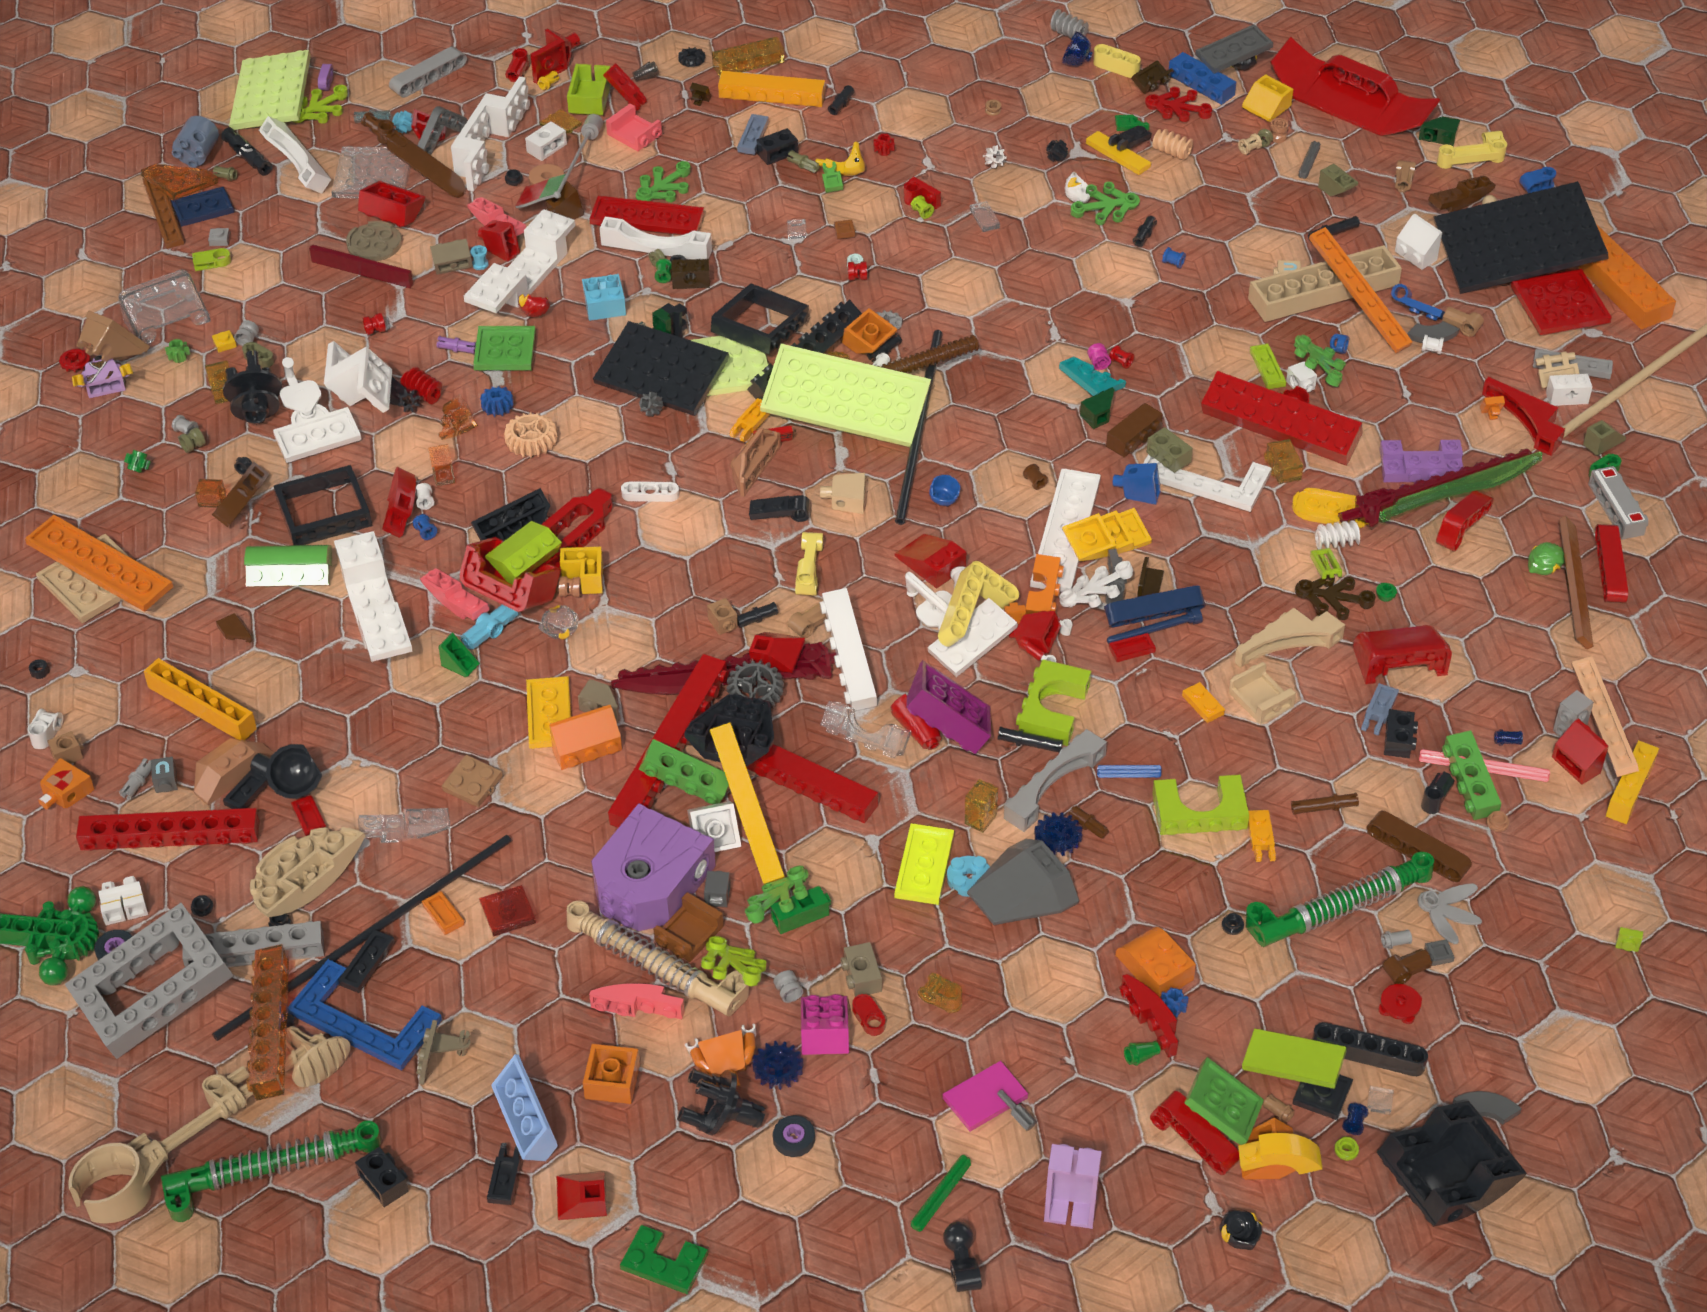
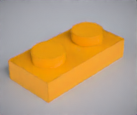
M1200 682L1183 690V698L1206 723L1224 715V707Z

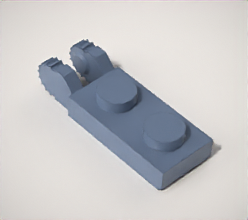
M1378 684L1366 710L1361 730L1366 731L1369 728L1370 721L1374 720L1377 721L1374 734L1379 736L1383 724L1387 721L1388 711L1393 708L1397 699L1399 689Z

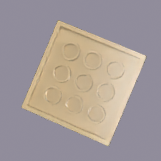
M103 534L102 536L97 538L103 543L128 556L106 534ZM58 562L36 573L37 579L81 623L86 622L123 600Z

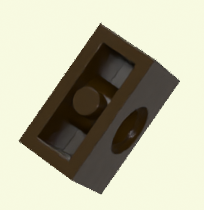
M709 259L672 260L673 289L710 288Z

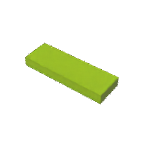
M1269 344L1250 346L1251 356L1266 388L1286 387L1285 377Z

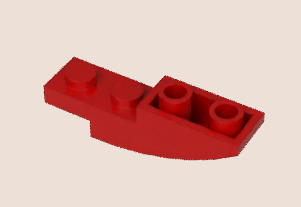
M396 467L387 498L389 505L382 527L383 531L398 538L403 535L407 518L411 516L416 492L415 475L399 467Z
M1128 974L1122 975V984L1119 986L1123 999H1127L1132 1016H1136L1140 1024L1147 1022L1150 1031L1155 1032L1160 1049L1165 1051L1168 1058L1177 1055L1178 1040L1175 1036L1177 1020L1171 1010L1145 984Z

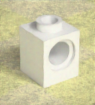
M1305 361L1288 367L1286 382L1292 388L1300 386L1306 389L1307 392L1315 389L1317 374L1305 365Z

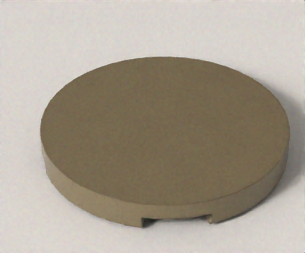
M368 221V224L358 228L354 227L348 233L346 244L351 255L381 261L390 258L399 251L402 245L401 233L391 223Z

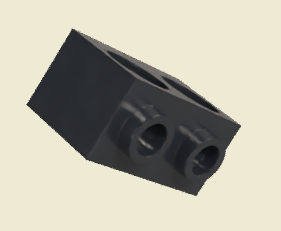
M788 128L756 139L757 154L767 165L786 159L787 156L791 157L788 153L792 150L798 153V139Z
M1389 709L1386 721L1384 755L1410 758L1411 750L1416 749L1417 738L1413 737V734H1417L1418 721H1414L1415 712Z
M378 1147L355 1162L358 1176L383 1207L388 1206L409 1192L407 1186L408 1176L402 1168L397 1169L395 1161L389 1152L385 1154Z

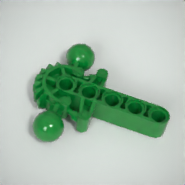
M79 886L71 890L67 900L71 910L66 909L61 912L55 909L53 902L47 901L43 904V909L37 917L0 914V944L26 946L25 951L32 965L38 964L41 957L52 954V957L45 959L39 966V977L47 985L55 986L65 981L68 976V966L65 960L76 959L79 961L82 955L87 957L88 951H94V945L99 937L97 921L89 913L96 905V895L89 887Z

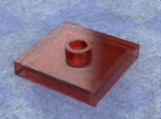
M522 885L479 898L493 937L536 923V918Z

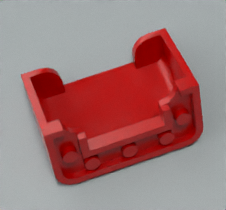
M1431 625L1361 632L1355 637L1353 649L1365 684L1376 683L1375 678L1381 673L1383 676L1387 675L1389 668L1422 664L1427 665L1428 671L1435 669L1437 676L1448 675L1452 657L1450 645Z

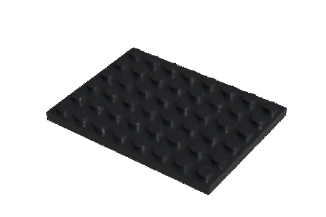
M1578 181L1433 216L1436 228L1442 232L1441 243L1460 294L1609 259L1608 251Z

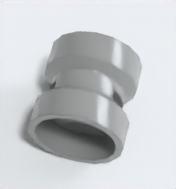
M245 320L235 333L234 339L241 346L248 342H253L259 332V328L254 322Z
M791 970L779 973L773 980L776 989L780 990V997L786 1003L796 1001L803 994V989L796 982L797 977Z

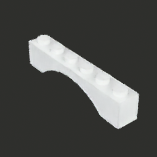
M268 116L259 129L260 133L290 159L298 170V179L306 188L322 194L331 178L284 122Z
M605 217L600 226L601 245L646 253L660 249L664 256L683 255L686 259H709L712 252L711 233L692 231L681 236L662 237L640 231L623 219Z

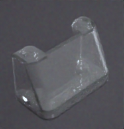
M178 270L127 288L118 296L125 324L132 334L146 344H150L155 340V329L190 317L195 325H202L211 321L192 277L186 270Z

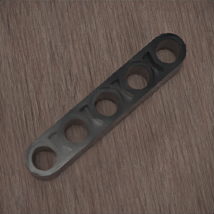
M1318 1023L1314 1028L1312 1040L1345 1046L1346 1055L1344 1059L1415 1077L1421 1076L1425 1071L1428 1052L1421 1046L1330 1023Z

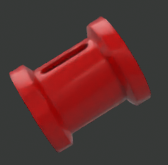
M1116 345L1109 354L1112 362L1120 363L1125 369L1132 365L1135 357L1132 352L1128 353L1122 350L1119 345Z

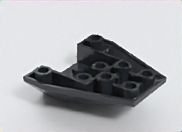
M728 694L692 720L684 733V737L704 759L721 762L710 729L731 723L745 766L747 767L767 754L774 743L770 701H765L761 698L743 697L739 694Z

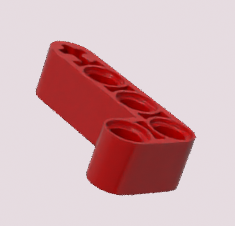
M1477 490L1472 491L1445 514L1436 543L1455 552L1463 540L1465 531L1489 512L1494 498Z
M1173 1091L1151 1113L1150 1120L1154 1126L1162 1131L1171 1126L1215 1172L1225 1175L1240 1160L1239 1151L1215 1126H1212L1205 1118L1192 1111L1184 1103L1186 1097L1182 1093Z

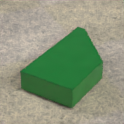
M1115 115L1116 131H1126L1138 125L1149 130V123L1139 121L1138 117L1134 115Z

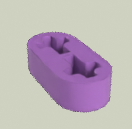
M322 64L318 76V89L328 91L333 79V65Z

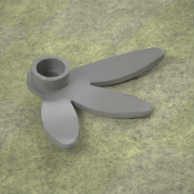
M1476 884L1455 886L1439 894L1429 890L1422 892L1418 897L1419 906L1424 911L1429 912L1435 929L1443 938L1453 944H1458L1459 939L1445 918L1466 925H1479L1482 923L1480 917L1460 908L1447 905L1470 897L1478 890Z

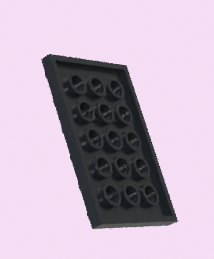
M628 321L595 374L593 381L595 384L638 398H642L643 394L655 392L657 396L662 397L663 406L695 416L730 356L729 352Z

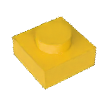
M230 330L212 335V340L218 353L237 347Z

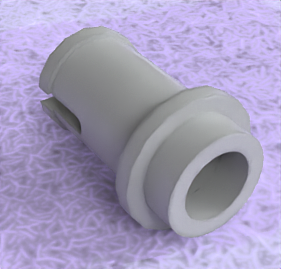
M1408 929L1394 933L1386 931L1385 934L1381 935V942L1384 948L1393 949V946L1411 944L1412 935Z

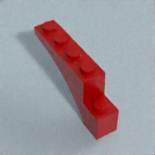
M1489 376L1484 382L1482 395L1485 397L1504 396L1505 404L1503 407L1512 413L1529 432L1535 444L1534 449L1552 456L1562 444L1565 428L1554 424L1558 407Z

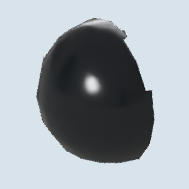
M289 744L279 748L271 755L266 766V778L269 786L276 794L287 799H299L310 795L318 787L322 779L320 770L306 747L302 744Z

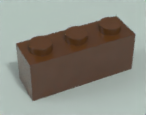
M1146 403L1142 404L1107 432L1106 447L1125 458L1128 454L1133 453L1139 445L1147 442L1150 436L1161 430L1163 426V413Z

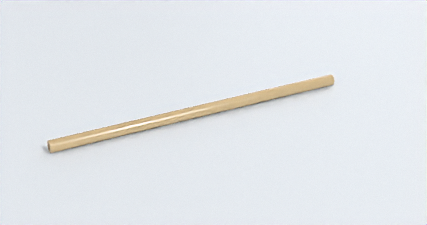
M1707 323L1563 426L1565 428L1564 437L1706 336Z

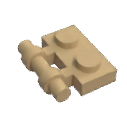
M1565 351L1560 352L1559 355L1549 356L1548 354L1543 355L1542 358L1535 359L1536 366L1544 365L1545 369L1538 370L1541 390L1547 389L1549 376L1580 374L1577 363L1569 364V360L1576 359L1575 352L1567 353ZM1552 363H1562V366L1552 367Z

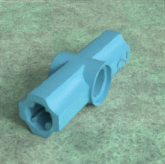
M501 605L490 614L487 612L482 613L478 617L476 624L460 636L461 641L467 649L471 650L489 637L492 639L498 637L503 630V626L517 617L518 612Z

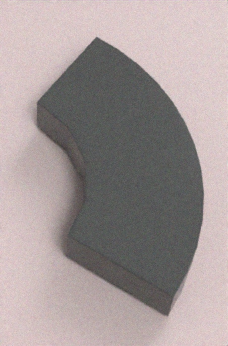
M1445 321L1432 326L1417 323L1407 335L1412 341L1423 343L1425 335L1436 339L1444 338L1443 342L1457 336L1460 329Z
M1469 1092L1453 1099V1104L1470 1101L1481 1116L1495 1119L1502 1125L1519 1115L1522 1110L1510 1099L1491 1092Z

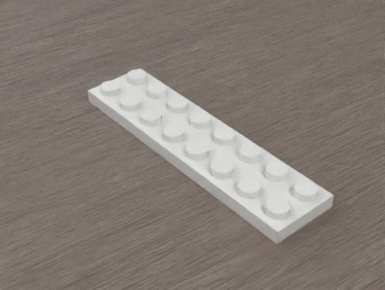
M1061 469L1038 552L1041 555L1061 558L1064 573L1063 577L1058 579V584H1061L1060 592L1072 589L1079 560L1068 542L1062 527L1091 516L1101 478L1099 474ZM1032 574L1030 587L1045 589V584L1033 581Z

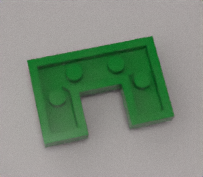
M641 1225L620 1264V1270L688 1295L708 1256V1249L685 1241L676 1261L656 1254L664 1238L663 1233Z

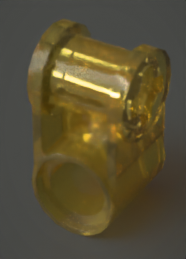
M936 973L929 974L926 984L917 991L918 996L923 1001L933 1004L946 1012L955 1013L962 1008L961 986Z

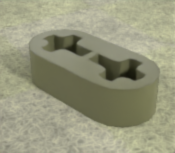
M248 342L243 345L242 351L246 360V352L252 350V355H254L253 351L255 350L258 352L259 365L262 368H269L274 364L273 354L270 350L255 342Z

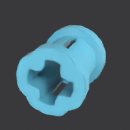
M482 245L472 247L470 253L473 256V268L476 270L486 269L489 266L486 259V247Z

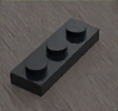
M374 930L338 979L339 986L360 993L394 945V937Z

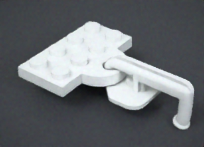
M290 357L284 358L282 364L289 386L284 387L280 391V398L286 408L295 411L291 416L292 424L274 429L273 432L286 463L361 440V434L349 408L346 407L328 412L325 407L317 404L321 398V391L317 383L311 380L298 383L293 371V359Z
M907 572L905 574L907 595L914 597L919 593L926 599L916 610L917 618L927 627H938L940 630L952 595L947 591L934 593L913 573ZM988 598L974 609L963 638L950 647L942 645L939 639H937L928 647V652L957 677L1014 631L1018 624Z

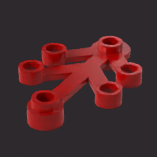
M1174 86L1170 88L1168 93L1159 96L1151 94L1145 98L1147 108L1158 110L1165 119L1172 118L1174 112L1180 121L1187 122L1190 119V113L1185 110L1198 112V116L1202 119H1209L1212 116V107L1208 103H1203L1201 106L1185 103L1197 99L1196 90H1188L1187 95L1179 97L1180 88Z

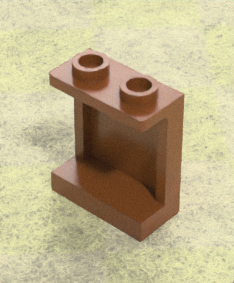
M687 892L682 897V907L662 928L658 925L653 928L654 940L660 947H666L678 958H684L691 962L706 946L709 938L715 936L724 927L723 913Z

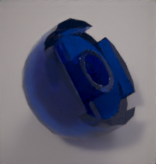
M1076 31L1071 38L1073 41L1068 45L1062 59L1063 64L1071 67H1079L1085 61L1089 62L1093 54L1090 51V40L1084 34Z

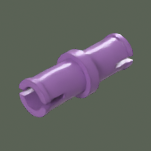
M438 336L437 348L453 350L456 353L461 351L475 354L476 342L463 341L457 337L452 339Z

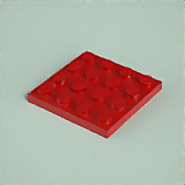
M1582 269L1513 281L1511 284V288L1539 335L1611 323L1612 316Z

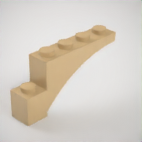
M1293 608L1287 613H1283L1275 622L1269 623L1261 632L1255 633L1246 643L1240 644L1235 651V664L1241 668L1263 655L1288 648L1321 646L1329 649L1343 639L1345 624L1327 611L1320 616H1316L1311 621Z

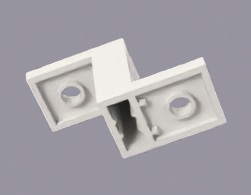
M335 341L329 343L324 378L325 386L349 406L366 398L382 413L389 410L392 369L367 346L353 355H349Z

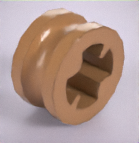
M988 100L986 102L985 112L988 115L995 116L1001 112V103L998 100Z

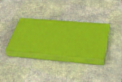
M1254 1028L1242 1063V1070L1335 1089L1346 1055V1047Z

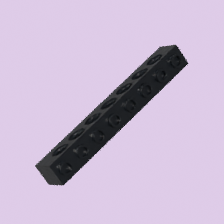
M850 299L845 304L841 301L834 308L835 312L833 314L829 312L822 318L824 321L822 324L817 322L810 328L812 331L810 334L806 332L798 339L800 341L798 345L794 342L791 346L824 353L844 335V329L862 313ZM771 363L762 370L764 372L762 376L757 374L750 381L752 385L747 390L755 399L763 400L773 369Z

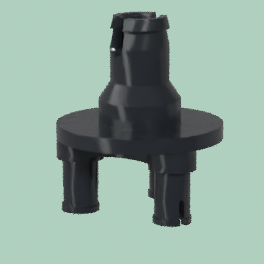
M692 1068L688 1076V1083L696 1084V1087L699 1088L695 1089V1094L708 1097L706 1106L702 1113L682 1106L678 1113V1121L695 1126L696 1130L711 1136L720 1130L724 1122L736 1121L753 1128L761 1126L765 1117L762 1111H765V1107L740 1096L736 1091L737 1075L735 1072L725 1070L721 1075L714 1073L710 1075Z

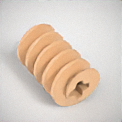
M1161 129L1157 130L1152 143L1154 149H1159L1161 152L1165 151V153L1179 159H1186L1192 150L1193 139H1189L1186 142L1187 137L1184 136L1180 140V134H1177L1174 138L1175 134L1173 131L1168 135V129H1164L1163 132H1161Z

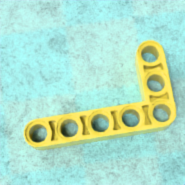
M979 561L972 562L961 571L938 633L940 643L950 647L964 637L979 595L986 600L990 598L1001 609H1004V606H1009V603L1018 599V589Z

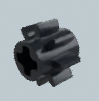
M1061 139L1059 141L1052 140L1046 147L1047 158L1053 162L1055 160L1057 162L1063 161L1068 155L1067 144Z
M404 389L405 394L398 395L400 398L398 405L404 407V412L409 410L417 412L416 408L423 406L420 403V399L423 396H418L417 390H412L410 393L409 389Z

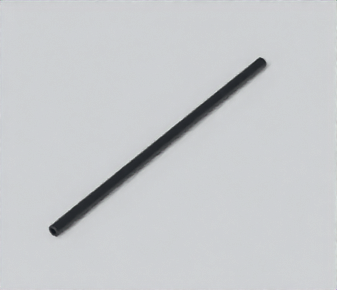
M935 330L933 332L930 350L941 345L942 331ZM936 363L933 366L929 365L925 371L924 378L931 379V383L912 444L910 445L895 522L898 525H903L906 520Z

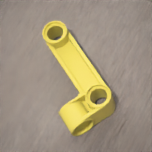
M1502 131L1482 133L1483 144L1457 147L1445 144L1439 148L1437 165L1440 168L1448 169L1453 164L1488 160L1500 163L1505 159L1507 142L1503 137Z
M803 532L801 549L805 550V555L798 562L795 593L796 595L816 596L818 585L816 556L817 551H822L823 533Z

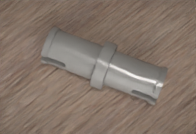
M144 758L137 769L130 773L128 776L129 780L119 791L123 798L126 797L127 800H131L138 788L145 784V779L151 772L150 760L148 761V759Z

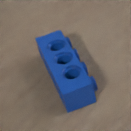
M1182 52L1169 61V69L1172 68L1174 70L1171 77L1222 105L1235 96V80L1220 72L1214 74L1204 63Z

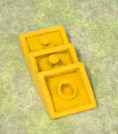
M1135 508L1118 513L1116 510L1100 516L1098 513L1062 527L1079 561L1108 557L1109 549H1117V553L1120 554L1146 546L1152 542Z

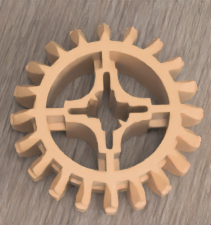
M530 412L528 415L523 413L520 417L515 416V420L510 419V423L506 424L504 433L505 443L509 447L510 452H515L516 455L521 454L522 457L529 455L530 458L532 455L539 457L541 453L546 454L547 450H552V447L556 445L558 436L556 425L552 419L547 418L546 414L541 416L539 412L536 414Z

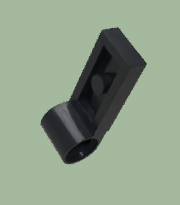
M804 495L750 500L749 517L751 520L791 515L794 521L804 522L809 518L810 499Z
M262 753L254 756L250 765L251 770L223 799L225 806L231 809L247 808L269 785L266 778V766L270 757Z

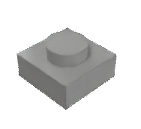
M229 228L210 229L209 246H228Z

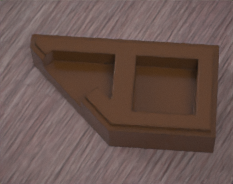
M235 613L216 621L218 629L226 639L235 640L236 638L246 640L249 643L252 642L251 635Z

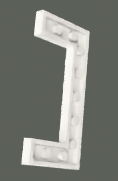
M1149 454L1144 463H1157L1161 484L1251 512L1272 470L1271 467L1253 462L1240 487H1236L1182 469L1174 473Z

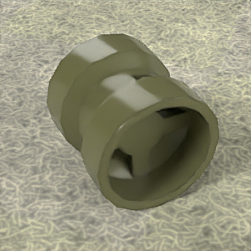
M197 427L191 429L188 434L184 433L178 436L179 443L186 453L193 451L195 447H201L206 444L203 434Z

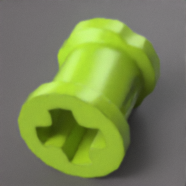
M917 196L911 202V208L918 211L921 218L927 219L932 216L934 206L928 204L923 196Z

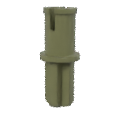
M793 150L788 153L792 158L787 156V160L797 164L799 168H805L814 173L819 170V163L809 159L807 155H800Z

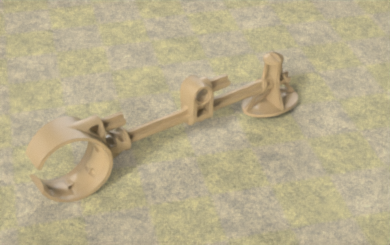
M295 1026L287 1028L281 1036V1042L291 1052L289 1055L241 1088H236L235 1086L250 1076L244 1066L227 1077L218 1074L207 1077L202 1083V1088L211 1108L163 1141H150L147 1135L143 1133L127 1145L122 1142L109 1143L96 1147L86 1153L75 1164L69 1176V1190L76 1207L80 1206V1200L84 1191L94 1182L112 1175H131L132 1178L128 1184L116 1194L101 1200H85L84 1204L91 1221L96 1223H115L134 1216L148 1203L151 1196L149 1181L161 1164L168 1160V1153L216 1119L220 1117L228 1119L230 1115L235 1114L239 1109L247 1105V1098L292 1067H294L292 1074L293 1082L300 1087H310L324 1081L344 1063L350 1052V1042L341 1036L326 1039L320 1033L311 1037L301 1032Z

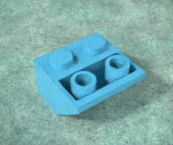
M619 274L582 279L589 321L626 315L625 297Z

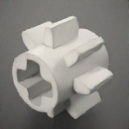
M998 145L993 146V148H986L987 153L983 155L986 160L985 165L991 164V168H996L997 165L1003 166L1002 161L1007 158L1004 156V149L998 150Z

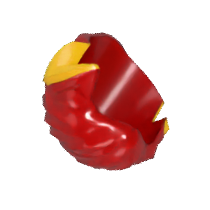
M530 294L518 296V305L528 317H539L545 314L550 307L547 297H532Z

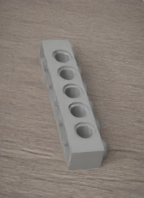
M321 921L205 934L227 967L324 956V934ZM183 946L182 959L186 967L194 961Z

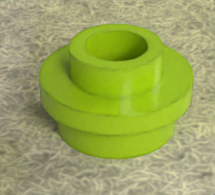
M1343 1137L1336 1142L1334 1150L1340 1159L1349 1161L1358 1156L1359 1146L1353 1138Z

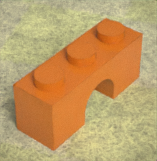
M1036 554L1033 581L1045 584L1046 588L1039 592L1029 591L1025 608L1026 614L1038 613L1043 610L1056 612L1057 603L1054 602L1055 596H1059L1061 584H1058V579L1062 578L1064 573V566L1061 565L1060 557Z

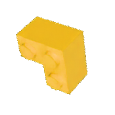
M560 548L561 576L568 577V579L580 577L582 594L603 593L602 548Z

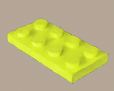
M910 824L894 898L939 905L954 838V830Z

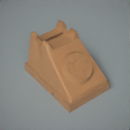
M88 311L85 316L87 319L76 345L81 350L83 347H86V353L90 356L93 354L96 356L102 355L101 360L104 362L112 358L126 359L128 356L141 355L143 352H147L150 347L114 320L92 311Z

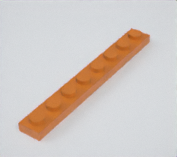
M1324 227L1310 234L1309 240L1394 352L1397 353L1411 346L1413 341L1327 228Z

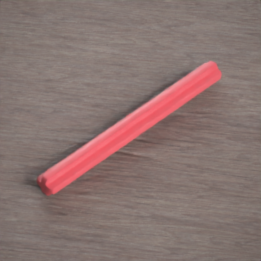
M1421 749L1419 754L1420 762L1450 766V761L1448 758H1445L1443 752ZM1483 759L1489 773L1548 782L1550 777L1549 769Z

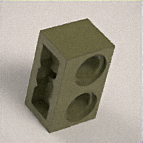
M1162 428L1148 438L1146 452L1175 473L1191 463L1193 448L1167 428Z

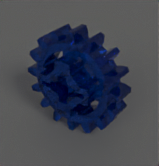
M1052 812V817L1049 818L1047 815H1044L1043 820H1038L1037 826H1035L1034 840L1043 841L1053 851L1054 855L1060 852L1062 856H1065V851L1073 853V847L1079 848V842H1082V826H1078V820L1072 821V815L1066 818L1063 812L1060 813V816H1056Z
M774 1041V1046L766 1043L765 1050L758 1048V1055L753 1056L752 1067L753 1072H755V1079H761L762 1086L769 1083V1089H772L774 1085H778V1089L781 1090L783 1084L791 1087V1081L798 1082V1075L803 1074L801 1052H795L794 1045L788 1048L785 1041L782 1045H778V1042Z

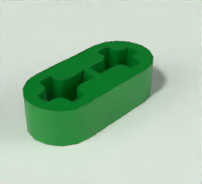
M1616 454L1605 455L1590 466L1589 478L1592 470L1614 466L1618 472L1622 462L1621 458Z

